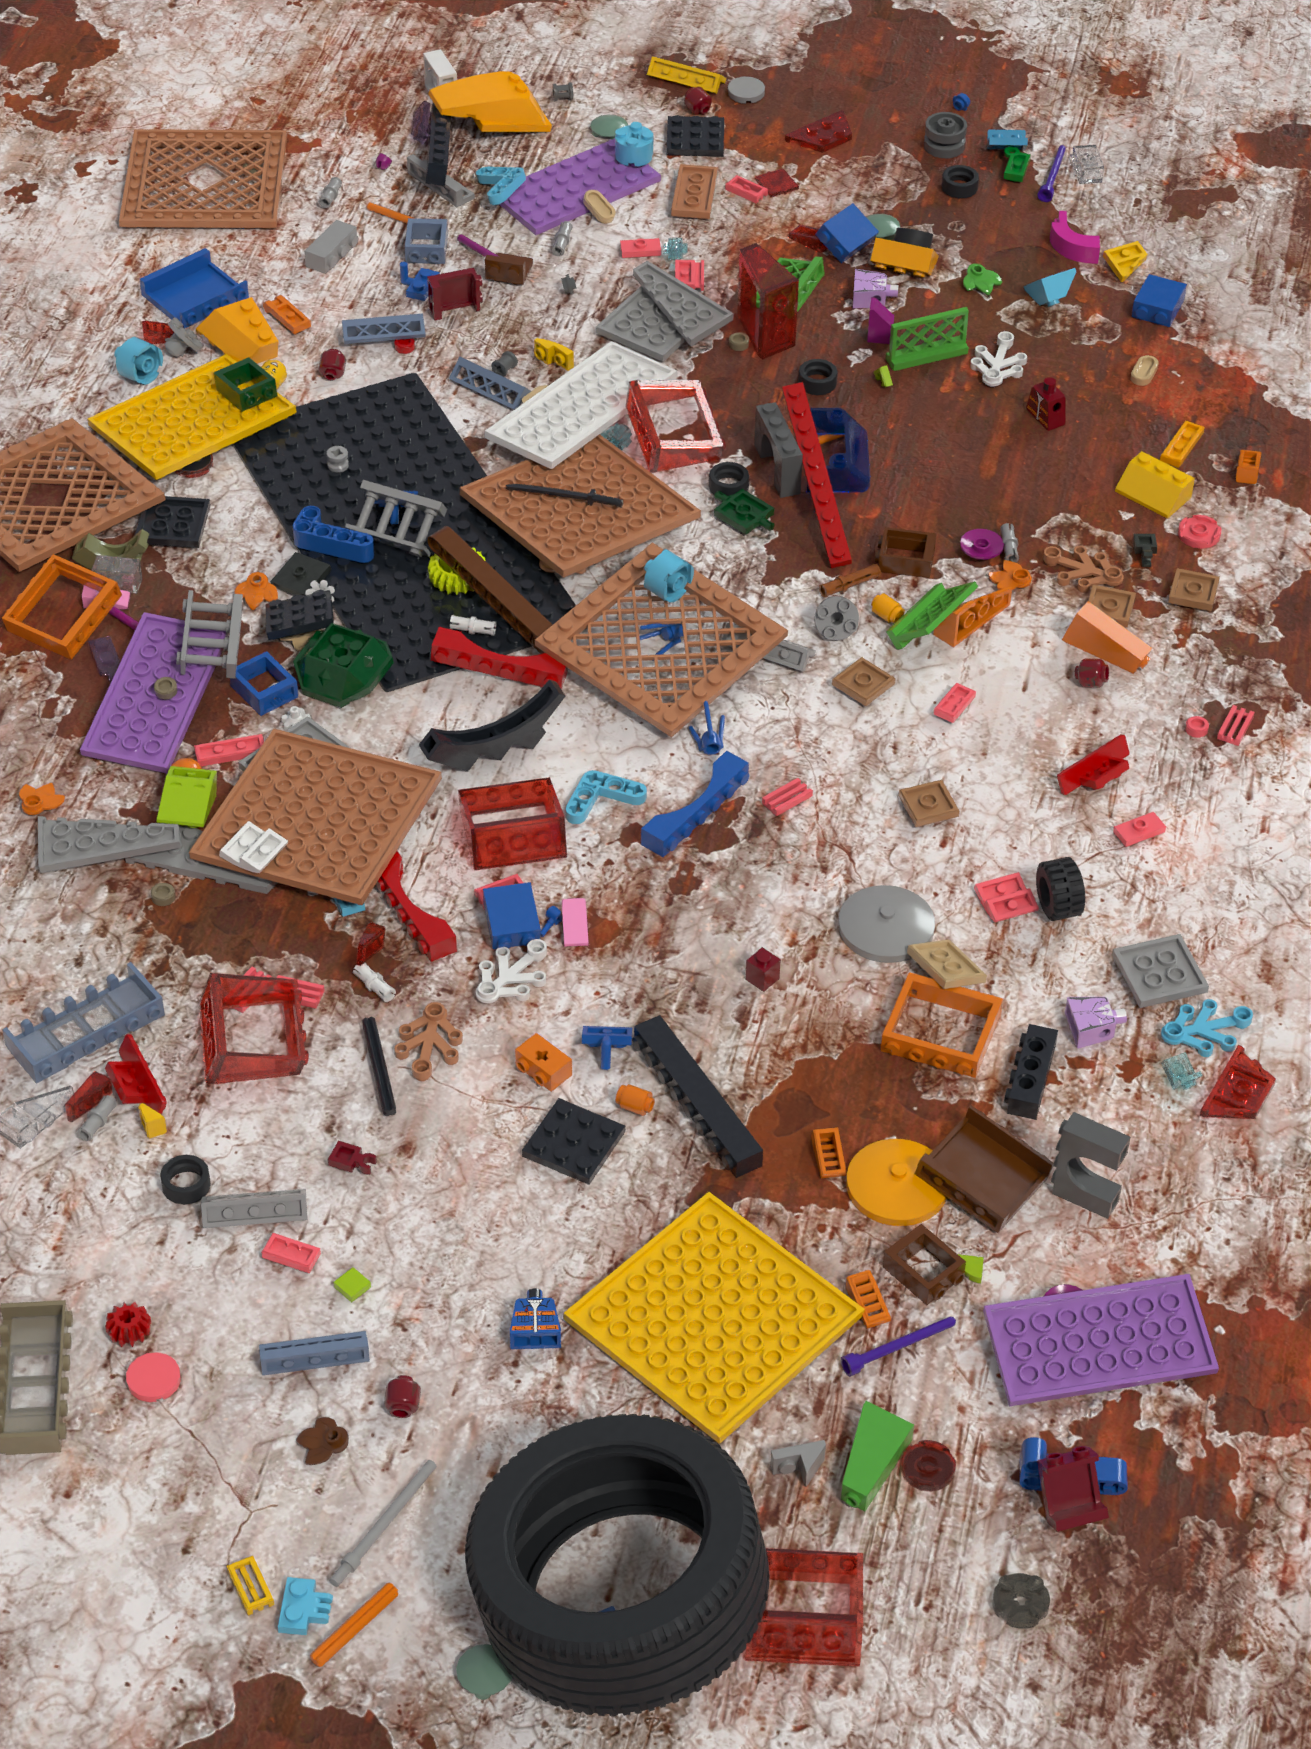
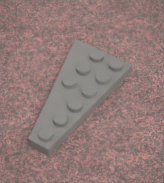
M649 261L633 269L635 279L690 346H693L733 321L734 313Z
M38 816V867L41 873L181 848V831L178 824L151 823L148 826L137 825L136 822H128L127 825L117 824L116 821L94 819H80L75 822L67 821L66 818L60 817L57 820H47L46 817Z
M179 825L181 848L125 858L126 863H144L146 867L152 869L156 866L168 869L170 873L202 880L205 877L216 879V883L224 885L226 882L239 884V887L242 889L265 894L278 884V882L190 859L189 851L203 831L197 828H190L187 825Z

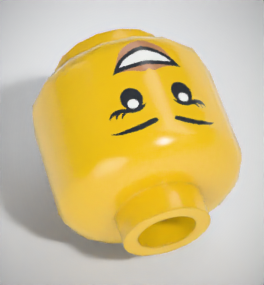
M268 360L261 366V368L275 378L276 389H279L287 378L284 364L278 360Z

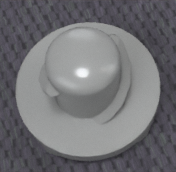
M176 317L168 323L175 332L170 338L165 339V348L170 354L175 357L180 355L183 357L185 350L189 346L197 352L202 349L204 345L196 338L197 335L189 328L186 330Z
M831 596L818 605L814 621L817 630L829 640H843L857 630L859 613L856 606L849 599L842 596Z

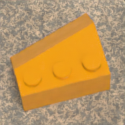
M252 297L214 309L196 328L198 334H203L209 339L208 342L211 345H216L223 351V355L227 354L236 362L249 357L258 364L278 357L279 341Z

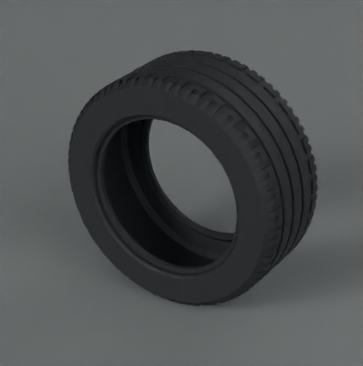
M637 1414L598 1416L593 1419H584L582 1422H574L571 1425L563 1426L557 1431H551L548 1435L538 1438L536 1442H532L527 1448L520 1450L517 1456L509 1459V1463L503 1465L500 1468V1472L493 1476V1481L487 1484L485 1491L480 1495V1501L475 1505V1511L471 1515V1522L468 1525L466 1535L465 1563L469 1584L490 1644L500 1663L512 1675L515 1681L526 1690H529L534 1696H538L545 1702L550 1701L556 1707L560 1706L565 1710L573 1709L576 1713L584 1712L587 1715L597 1713L598 1716H605L606 1714L617 1716L622 1713L625 1716L630 1715L631 1712L640 1714L648 1709L649 1712L653 1711L655 1707H666V1704L671 1702L675 1704L682 1697L684 1699L690 1697L692 1692H699L702 1690V1686H708L712 1683V1679L719 1678L723 1671L731 1667V1662L736 1661L740 1653L745 1651L746 1644L751 1642L766 1608L770 1577L769 1562L754 1500L746 1478L725 1449H722L709 1436H704L702 1432L694 1430L693 1427L684 1426L681 1422H673V1420L668 1418L661 1419L659 1416L650 1417V1415L645 1414L641 1416ZM627 1515L658 1516L676 1521L690 1528L702 1538L694 1559L680 1578L655 1597L635 1606L607 1612H585L557 1605L536 1592L541 1572L558 1548L578 1532L600 1521Z

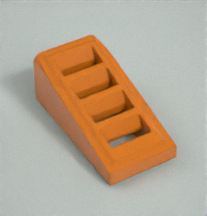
M1240 450L1236 482L1257 483L1261 452Z
M838 1127L813 1130L811 1140L820 1177L846 1176ZM832 1141V1144L821 1145V1142ZM833 1149H834V1152H832V1153H823V1152H822V1150H833ZM836 1158L837 1161L824 1162V1159ZM838 1166L839 1169L826 1171L825 1167Z
M866 1270L848 1276L845 1289L849 1297L865 1309L861 1319L866 1329L890 1322L891 1316L871 1271ZM868 1292L870 1293V1294H868V1295H864V1296H861V1297H860V1295H862V1294H865V1293H868ZM875 1302L874 1304L864 1306L865 1304ZM878 1310L880 1311V1313L872 1316L868 1315V1313H872Z

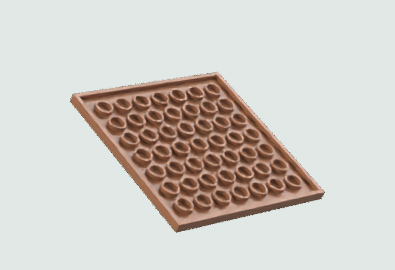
M600 434L553 469L527 459L460 487V495L563 578L701 517L700 509ZM525 484L590 493L591 489H595L596 494L623 499V506L620 508L597 502L590 506L586 500L507 490L506 485Z
M273 729L189 851L190 859L363 905L440 783L442 773L433 769ZM248 821L265 832L270 828L288 840V844L260 873L240 868L219 856L220 850Z

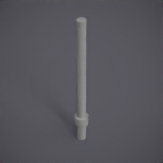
M428 1460L352 1553L348 1552L341 1560V1566L329 1579L332 1585L338 1587L350 1572L353 1573L361 1564V1558L437 1466L432 1460Z

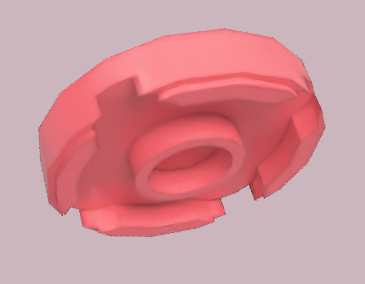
M1193 515L1192 518L1186 517L1179 523L1178 536L1183 543L1193 548H1210L1219 542L1222 529L1217 525V521L1211 517Z
M158 1352L146 1353L137 1357L129 1365L126 1372L127 1386L130 1393L141 1401L157 1402L156 1399L161 1398L164 1400L177 1391L181 1382L180 1368L177 1362L167 1354Z

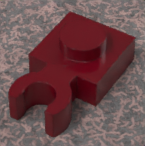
M339 1140L328 1158V1166L351 1173L354 1168H359L360 1172L366 1175L371 1174V1166L367 1165V1163L374 1165L377 1163L376 1155L372 1153L362 1154L361 1147Z

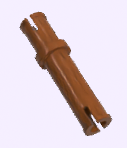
M872 564L851 574L837 576L833 581L819 585L820 594L823 598H826L838 592L844 593L850 587L880 577L881 570L877 564Z

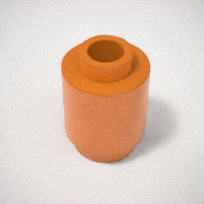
M628 1084L627 1086H620L615 1102L622 1109L644 1116L647 1112L650 1113L652 1111L655 1099L652 1098V1092Z

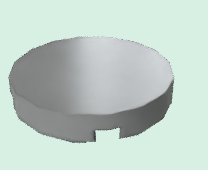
M739 77L733 79L728 84V95L739 103H746V101L755 103L764 97L765 86L759 79Z

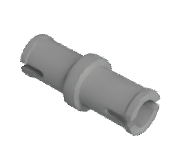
M338 177L331 178L329 184L323 189V195L319 199V204L323 208H329L332 201L338 196V190L342 186V181Z
M568 221L561 222L559 231L555 234L552 253L556 256L563 255L566 245L570 242V233L573 226Z
M1009 523L1003 524L1000 527L1004 542L1005 560L1009 561L1010 557V561L1016 563L1019 560V555L1017 552L1018 540L1014 534V526L1010 524L1009 530Z
M104 1095L96 1108L89 1111L87 1120L77 1130V1134L82 1140L90 1141L99 1127L105 1125L108 1115L117 1106V1102L113 1097Z

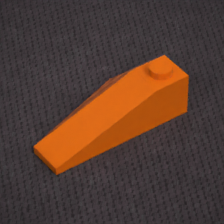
M1008 586L961 603L934 629L933 635L954 648L1010 605L1012 588Z

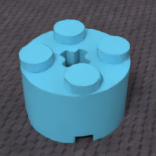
M632 122L631 125L617 129L615 131L616 160L628 166V163H634L635 166L648 164L653 156V132L642 126L640 122Z
M132 337L125 341L122 346L116 348L114 353L118 373L141 384H149L154 381L159 374L157 372L158 367L163 364L161 349L137 337Z
M665 549L654 560L651 559L646 563L644 567L646 571L644 587L661 599L673 603L679 600L687 591L684 587L687 582L691 584L694 568L687 561Z

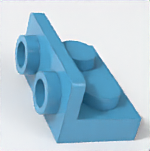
M989 129L987 132V149L1005 150L1007 147H1016L1019 150H1025L1028 146L1025 130Z

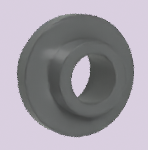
M567 274L566 277L561 278L565 294H574L573 289H577L574 277L570 278L569 274Z

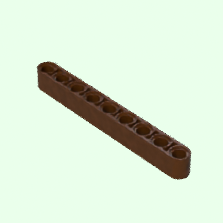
M444 526L427 538V542L431 550L540 654L545 653L535 646V639L550 628L552 624L450 527Z

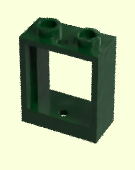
M249 357L213 372L216 390L242 412L278 396L275 378ZM253 379L257 382L243 390L237 387Z

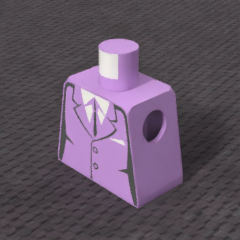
M855 269L853 308H870L871 297L879 300L884 306L886 297H898V285L887 284V275L885 273Z
M1067 997L1065 1015L1077 1048L1111 1040L1115 1034L1116 1024L1127 1022L1125 1009L1112 1010L1106 997Z

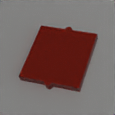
M783 168L755 176L757 183L768 189L770 197L781 194L786 195L788 192L799 189L798 184Z

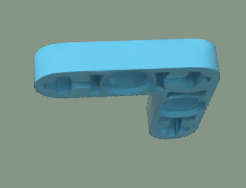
M488 166L476 171L480 184H495L487 193L491 205L503 203L526 180L524 169L519 167Z
M595 770L588 771L581 778L566 806V820L572 824L583 823L598 796L632 805H641L647 799V788L644 784ZM617 785L620 789L611 790L609 787ZM588 795L590 798L583 800L579 796Z

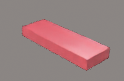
M262 734L194 745L196 759L200 766L242 760L263 745L264 739Z

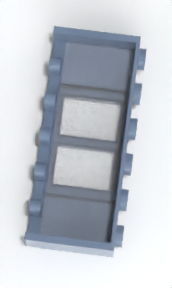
M132 962L127 964L128 978L119 982V979L114 974H110L106 978L107 989L98 993L93 985L87 986L85 989L86 1000L76 1004V1001L71 996L64 999L65 1011L55 1015L51 1008H45L42 1012L44 1022L33 1027L29 1019H24L21 1022L22 1033L16 1037L7 1027L2 1029L5 1046L36 1084L69 1067L78 1059L165 1015L162 996Z

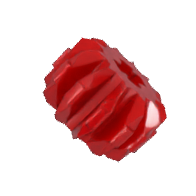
M123 1302L122 1307L113 1306V1312L107 1313L105 1328L113 1343L119 1341L121 1347L126 1343L133 1347L136 1341L143 1343L144 1336L150 1335L151 1317L144 1306L138 1307L136 1302L127 1306Z

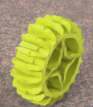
M477 552L485 560L481 552ZM436 554L430 558L428 573L430 582H433L434 587H439L440 591L446 590L448 594L451 592H455L456 595L459 592L466 594L468 590L474 592Z

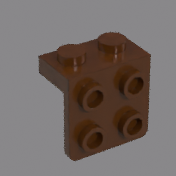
M496 253L498 256L486 255L485 279L524 285L533 265L532 258L505 253Z

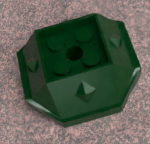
M331 623L323 631L315 632L293 660L303 695L342 708L350 704V701L370 694L393 665L394 661L386 641L364 634L361 630H352Z

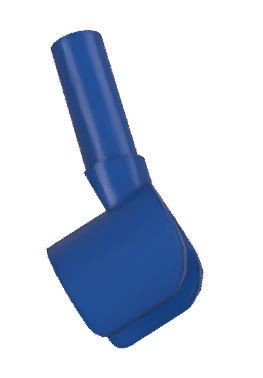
M551 906L546 911V917L549 920L541 930V937L545 936L551 926L562 922L561 911L556 906Z

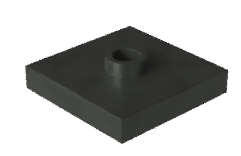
M295 552L270 582L277 589L293 595L304 596L306 595V590L312 588L310 586L312 581L316 580L320 584L332 569L327 563Z

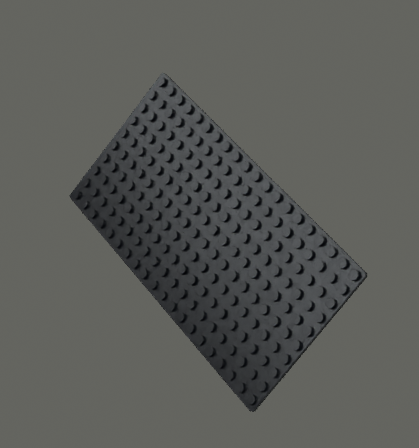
M417 373L406 374L297 406V413L289 416L287 419L274 423L270 427L264 428L232 444L293 544V523L301 510L306 506H316L320 509L321 523L345 528L346 523L356 526L367 498L360 488L363 480L401 491H418L419 496L440 501L447 508L445 517L437 515L433 519L424 546L430 551V557L424 555L416 557L407 550L373 541L374 558L369 562L363 563L302 549L294 544L300 554L331 566L332 570L324 580L328 582L327 587L333 586L335 592L331 594L334 598L333 609L344 627L352 630H361L364 634L387 642L394 663L379 682L385 692H391L463 669L431 661L432 643L439 627L450 629L452 615L465 618L473 616L477 617L478 620L495 621L496 627L494 629L496 631L494 636L476 632L475 634H469V631L453 629L460 631L467 639L488 651L507 655L532 647L475 591L468 590L466 594L463 592H459L457 595L455 592L448 594L446 590L440 591L439 587H434L433 582H430L428 566L430 558L435 553L429 547L427 538L444 526L450 527L471 548H475L476 552H481L486 562L552 625L576 606L554 572L549 573L541 569L539 566L540 559L460 495V487L484 478L487 475ZM333 446H342L348 451L349 467L343 472H332L328 468L327 450ZM376 503L373 504L365 529L376 532L385 507H381ZM399 505V523L391 524L389 520L385 535L396 537L406 510L405 507ZM417 510V512H414L404 540L416 542L426 515L424 511Z

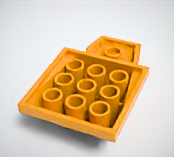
M510 71L479 74L455 80L432 88L428 93L441 115L464 118L472 117L481 132H551L552 124L541 110L530 89L519 75Z

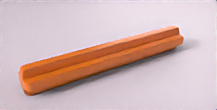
M386 1583L310 1654L311 1661L317 1667H322L398 1596V1589L392 1583Z

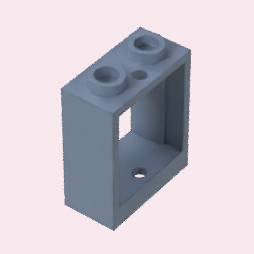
M408 218L405 262L445 264L448 220ZM412 239L440 240V245L412 244Z

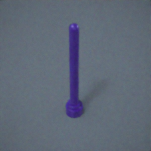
M1064 145L1059 146L1046 184L1039 189L1038 198L1042 202H1049L1053 198V184L1066 151Z
M952 1316L861 1355L858 1353L844 1355L841 1357V1366L846 1375L851 1377L860 1373L867 1363L955 1326L956 1319Z

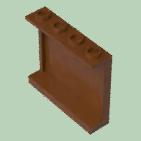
M971 1105L963 1120L931 1154L925 1153L922 1156L915 1175L992 1230L999 1233L1048 1179L1054 1163Z

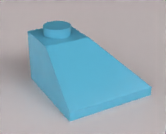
M1073 268L1042 278L1024 286V289L1039 305L1047 303L1048 307L1060 303V298L1066 296L1076 274V269Z

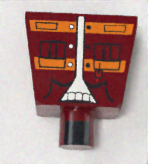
M1052 377L1045 378L1044 382L1036 384L1031 388L1026 407L1047 431L1064 426L1066 423V397L1056 387V379Z

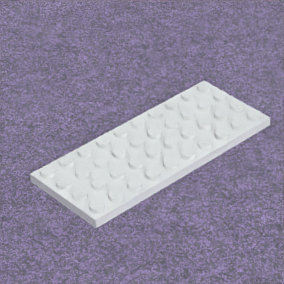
M611 341L485 430V438L547 468L553 469L677 378V370Z

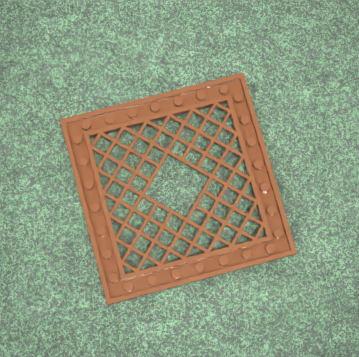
M134 129L119 226L127 228H277L287 130ZM216 147V148H222V149L216 151V150L213 149V148ZM235 147V148H241V149L235 151V150L232 149V148ZM251 148H261V149H259V150H257V151H254V150L251 149ZM168 151L173 152V154L170 156H167L164 153ZM187 151L193 153L189 156L184 155V153H186ZM209 151L212 154L209 156H205L203 153ZM226 151L232 153L228 156L223 155V153ZM246 151L251 153L246 157L242 155ZM159 156L163 158L162 160H160V161H158V162H157L156 160H154L155 158H157V157H159ZM178 156L182 158V160H180V161H178V162H176L175 160H173L174 158H176V157H178ZM196 157H200V158H201V160H199V161H197V162H195V161L192 160V159H194V158H196ZM219 157L221 160L214 162L211 159ZM238 157L240 160L233 162L231 159ZM257 157L260 160L253 162L250 159ZM167 162L172 164L167 168L163 166ZM186 162L191 164L186 168L182 166ZM206 162L228 175L225 179L202 191L180 177ZM225 162L230 164L225 168L221 166ZM245 162H246L247 164H249V166H247V167H245V168H243V167L240 166L241 164H243V163H245ZM157 167H158L159 169H161V171H159V172H157V173H155V172L152 171V170L156 169ZM179 168L181 171L174 173L171 170ZM234 168L239 170L234 174L230 172ZM253 168H255L256 170H258L257 172H255V173H253V174H252L251 172H249V170H251V169H253ZM166 173L170 175V176H169L168 178H166V179H164V178L161 177L162 175H164V174H166ZM245 174L248 177L241 179L238 176ZM155 179L160 181L155 185L151 183ZM174 179L179 181L174 185L170 183ZM233 179H234L235 181H237V183H235V184H233V185H231V184L228 183L229 181H231V180H233ZM252 179L256 181V183L253 185L247 183ZM166 185L169 188L161 190L159 187ZM183 185L188 187L183 191L179 189ZM222 185H224L225 187H227L226 189H224V190H222V191L218 189V187H220V186H222ZM241 185H243V186L246 187V188H245L244 190H242V191H240V190L237 189V188L240 187ZM173 190L177 192V194L173 196H170L168 194ZM152 191H156V192H157V194L154 195V196H151V195L148 194V193H150V192H152ZM194 191L197 194L190 196L187 193ZM214 191L217 194L209 196L207 193ZM230 191L236 193L231 197L227 195ZM250 191H252V192L255 193L254 195H252V196H250V197H249L248 195H246V193H248V192H250ZM162 196H164L165 198H167L166 200H164V201H162V202H160L159 200H157L158 198H160V197H162ZM182 196L186 198V200L182 202L176 200ZM204 197L206 200L199 202L196 199ZM223 197L225 200L218 202L216 199ZM242 197L245 200L239 203L235 199ZM151 202L156 204L151 208L147 206ZM171 202H173L174 204H176L175 206H173V207H171V208H169L168 206H166L167 204H169V203H171ZM190 202H192L193 204H195V205H194L193 207H191V208H189V207L186 206V205L189 204ZM210 202L214 204L211 208L205 206ZM230 202L234 204V206L230 208L224 206ZM251 203L254 206L247 208L244 205Z
M73 418L65 420L0 452V491L8 492L7 496L0 495V501H4V504L0 505V556L17 571L21 572L51 557L53 554L55 555L77 544L88 533L94 536L165 501V493ZM59 447H60V448H69V449H68V452H67V451H58V449H59ZM41 456H51L50 460H40ZM55 457H65V460H55ZM70 457H80L79 461H69ZM23 465H33L32 469L22 468ZM38 465H48L47 469H37ZM53 465L62 466L61 470L51 469ZM67 466H77L76 470H66ZM91 466V470H81V467ZM5 473H15L14 477H4ZM20 474H29V477H28V478H20L19 475H20ZM34 474H44L43 478H33ZM49 474L59 475L58 479L48 478ZM64 475H74L73 479H63ZM79 475L88 476L87 479H77ZM93 476H103L102 480H92ZM2 482H12L10 486H1ZM16 483H26L25 487H15ZM31 483L70 484L62 507L24 506L23 504ZM75 484L85 485L84 489L74 488ZM90 485H100L99 489H89ZM112 485L115 487L114 490L104 489V486ZM13 492H23L22 496H12ZM72 494H82L81 498H71ZM87 494H97L96 498H86ZM101 495H111V498L101 499ZM116 495H126L122 499H115ZM9 501H19L18 505H8ZM68 503H79L78 507H67ZM83 503L93 504L92 508L82 506ZM98 504H108L104 508H97ZM6 510L16 511L14 515L5 514ZM21 511H31L29 515H19ZM36 511H46L44 516L34 515ZM50 512H60L59 516H49ZM65 512H75L74 516H64ZM80 513H90L85 517H79ZM2 520H12L11 524H1ZM17 520H27L26 524H16ZM32 520L42 521L41 525H31ZM47 521H57L56 525H46ZM62 521L72 522L67 526H61ZM14 529L24 530L22 534H12ZM29 530H39L38 534H27ZM44 530L53 531L48 535H42ZM25 539L35 540L30 544H24Z
M652 542L536 638L535 646L672 738L704 710V701H708V705L711 704L788 636V630L696 570H694L691 584L687 582L684 587L690 595H683L679 599L680 607H668L667 601L658 596H651V591L647 590L644 585H639L645 578L646 571L644 567L646 563L651 559L654 560L663 551L662 548ZM635 590H647L648 596L636 597ZM632 591V597H624ZM683 600H695L696 606H684ZM699 600L707 606H699ZM648 601L649 608L636 607V602ZM652 601H664V607L652 608ZM620 602H633V608L621 609ZM617 603V609H610ZM696 611L697 618H685L684 612ZM700 611H712L713 617H701ZM716 611L724 617H716ZM665 612L666 619H653V613ZM669 612H681V618L669 619ZM637 613H649L650 619L638 620ZM618 614L619 621H606V615ZM621 614H634V620H622ZM602 615L603 621H595ZM717 622H729L730 628L718 629ZM654 623L682 624L685 654L641 655L638 625ZM686 623H698V629L686 630ZM701 623H714V629H702ZM733 623L737 624L741 628H733ZM635 625V632H623V626ZM607 626H619L620 632L607 633ZM591 627H603L604 633H591ZM588 628V634H580L583 630ZM734 633H746L747 639L735 640ZM715 634V641H703V635ZM718 634H731V640H719ZM687 635H699L700 641L688 642ZM636 637L637 644H624V638ZM604 638L605 645H592V639ZM608 638H620L621 644L608 645ZM576 639H589V645L577 646ZM732 645L733 652H720V646ZM704 646H716L717 652L705 653ZM688 647H700L701 653H689ZM625 649H637L638 655L625 656ZM605 650L606 657H594L593 651ZM609 650H621L622 656L609 657ZM702 658V665H690L689 659ZM705 658H718V664L706 665ZM674 659H686V666H674ZM654 660L655 667H642V661ZM658 660H670L671 666L658 667ZM622 661L623 668H610V662ZM626 661H638L639 667L626 668ZM703 670L704 677H691V671ZM675 671H687L688 678H675ZM655 672L656 679H643V673ZM659 672H671L672 678L660 679ZM627 673H639L640 679L628 680ZM676 683H688L689 690H677ZM656 684L657 691H645L644 685ZM660 684H672L673 690L661 691ZM661 696H674V703H662Z

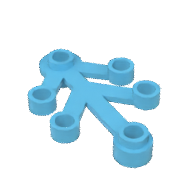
M1207 999L1203 1001L1202 1010L1194 1024L1184 1026L1186 1021L1193 1019L1195 1011L1193 1006L1184 1004L1180 1007L1177 1019L1168 1022L1162 1028L1161 1037L1168 1044L1177 1045L1184 1043L1198 1049V1054L1202 1057L1212 1055L1213 1043L1208 1040L1201 1041L1190 1035L1197 1034L1220 1043L1222 1050L1232 1052L1236 1047V1038L1214 1030L1236 1026L1240 1029L1247 1028L1252 1023L1253 1012L1248 1007L1239 1006L1234 1009L1233 1016L1207 1021L1217 1010V1003L1212 999Z

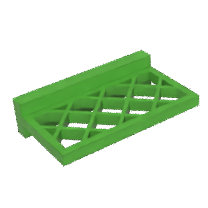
M815 256L811 262L779 258L748 300V306L785 311L787 318H794L825 274L823 258ZM781 300L784 301L782 304H781V303H775V302H778V301H781Z
M963 307L891 324L889 352L886 353V361L892 370L897 371L968 354L969 347L966 344L968 308ZM962 315V318L956 324L952 322L957 316ZM944 320L938 328L934 327L937 321ZM925 324L919 333L915 331L919 325ZM949 324L953 326L946 334L942 332ZM907 329L900 337L897 336V330ZM932 329L934 332L926 339L924 335ZM957 331H960L959 336L952 337ZM911 333L916 335L909 343L905 341ZM938 335L943 337L941 340L932 342ZM920 339L924 341L921 345L914 346ZM901 344L905 345L903 349L896 350Z
M974 581L945 589L942 583L933 586L886 631L896 649H903L913 638L929 635L978 588L977 583Z

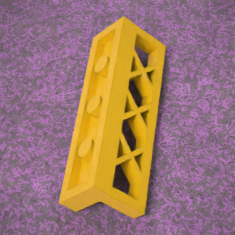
M653 56L647 75L689 87H702L705 91L715 94L718 92L720 82L724 84L726 82V78L720 74Z

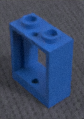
M267 651L238 665L236 668V678H230L231 687L260 716L298 698L297 680ZM268 671L279 683L258 692L248 680Z

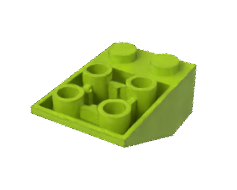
M170 766L165 779L157 823L187 825L190 828L204 827L216 798L217 771Z

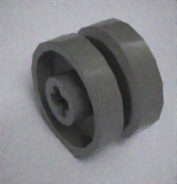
M939 112L929 116L925 122L924 149L927 153L938 158H953L962 154L966 144V120L962 116L951 112Z

